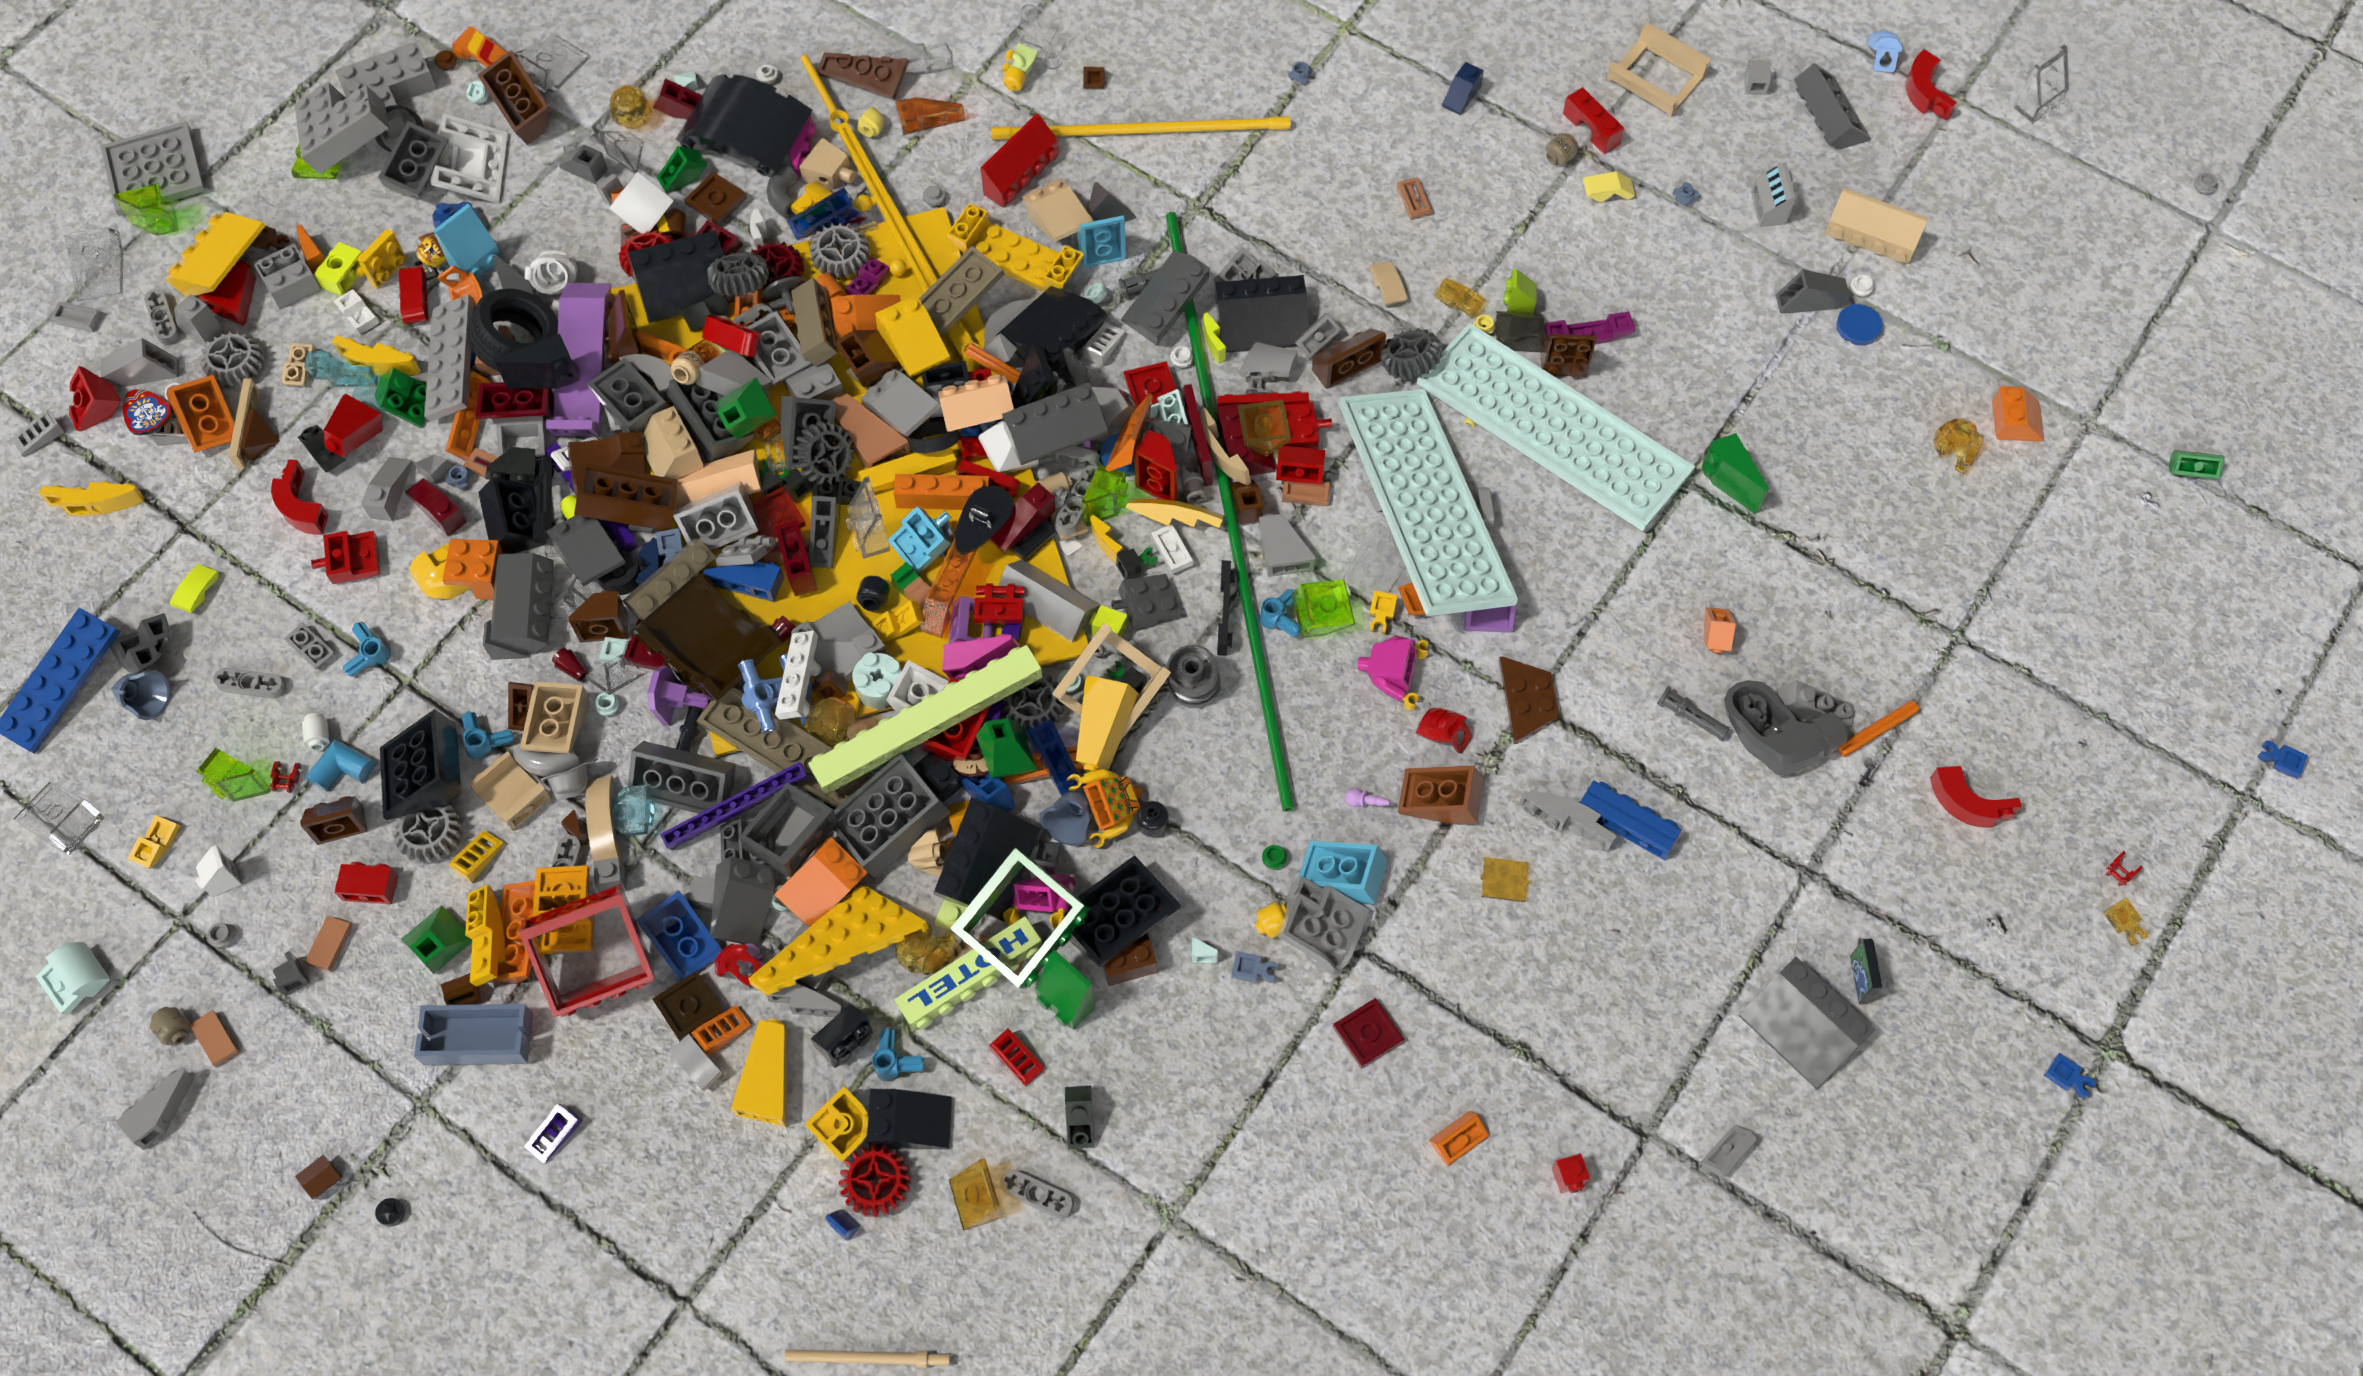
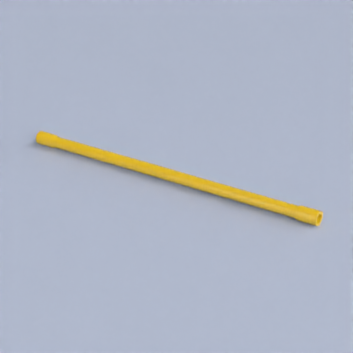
M1290 116L1048 127L1055 137L1252 129L1282 130L1290 129ZM991 127L992 140L1010 139L1022 127Z

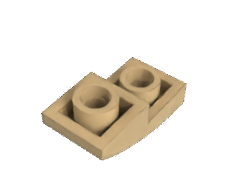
M1391 261L1369 266L1375 288L1379 287L1384 306L1407 300L1401 279Z
M290 343L288 362H284L282 385L306 386L315 357L316 347L313 344Z

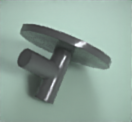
M797 276L780 279L767 286L763 290L762 296L766 301H772L769 303L772 311L786 306L788 313L794 314L795 310L792 306L791 291L805 283V280Z

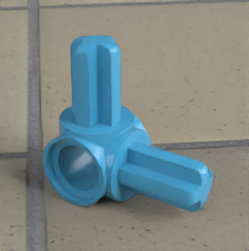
M1287 589L1278 598L1271 597L1262 602L1260 623L1263 627L1268 629L1279 627L1291 637L1299 635L1302 629L1301 626L1287 616V608L1298 599L1295 590Z
M364 622L355 623L352 631L361 642L359 645L360 654L343 665V670L350 677H353L368 665L373 667L375 664L386 663L391 656L389 647L382 642L378 635H373Z
M468 711L462 715L465 729L462 737L466 753L471 759H482L488 752H491V748L514 742L511 730L487 734L484 729L480 728L475 712Z
M889 1028L880 1031L879 1049L875 1051L872 1057V1064L879 1079L882 1081H892L900 1076V1072L923 1071L925 1066L923 1056L900 1057L899 1053L894 1050L895 1031ZM885 1063H891V1064H890L889 1066H887V1067H884V1068L881 1067V1066H882L883 1064H885Z

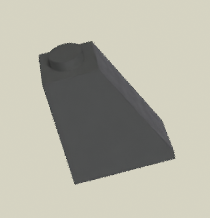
M1803 269L1775 296L1780 313L1786 314L1837 309L1850 297L1845 278Z

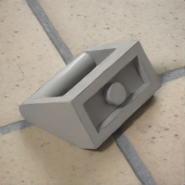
M543 416L497 418L496 431L499 456L506 452L507 438L539 436L540 449L535 450V458H542V455H547L545 449H547L548 430L546 429V421Z

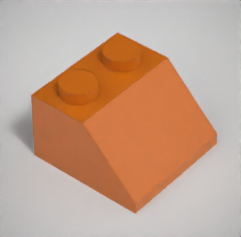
M2000 386L1992 400L1996 440L2042 442L2044 438L2039 400L2024 387Z

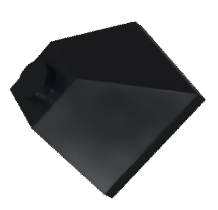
M928 753L913 766L943 802L961 788L959 775L939 757Z

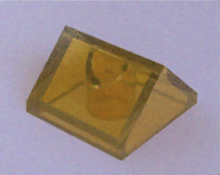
M1283 400L1237 406L1245 447L1268 456L1291 440Z
M985 1158L980 1159L948 1180L963 1230H969L1003 1218Z

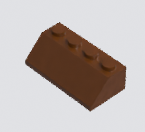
M510 50L479 73L478 77L513 131L528 145L545 132L551 108L515 53Z
M582 463L574 515L657 530H670L675 509L678 480Z

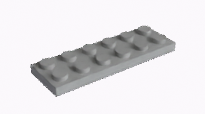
M469 294L432 309L424 417L430 422L468 407L471 345L469 344L467 330L474 312V299Z

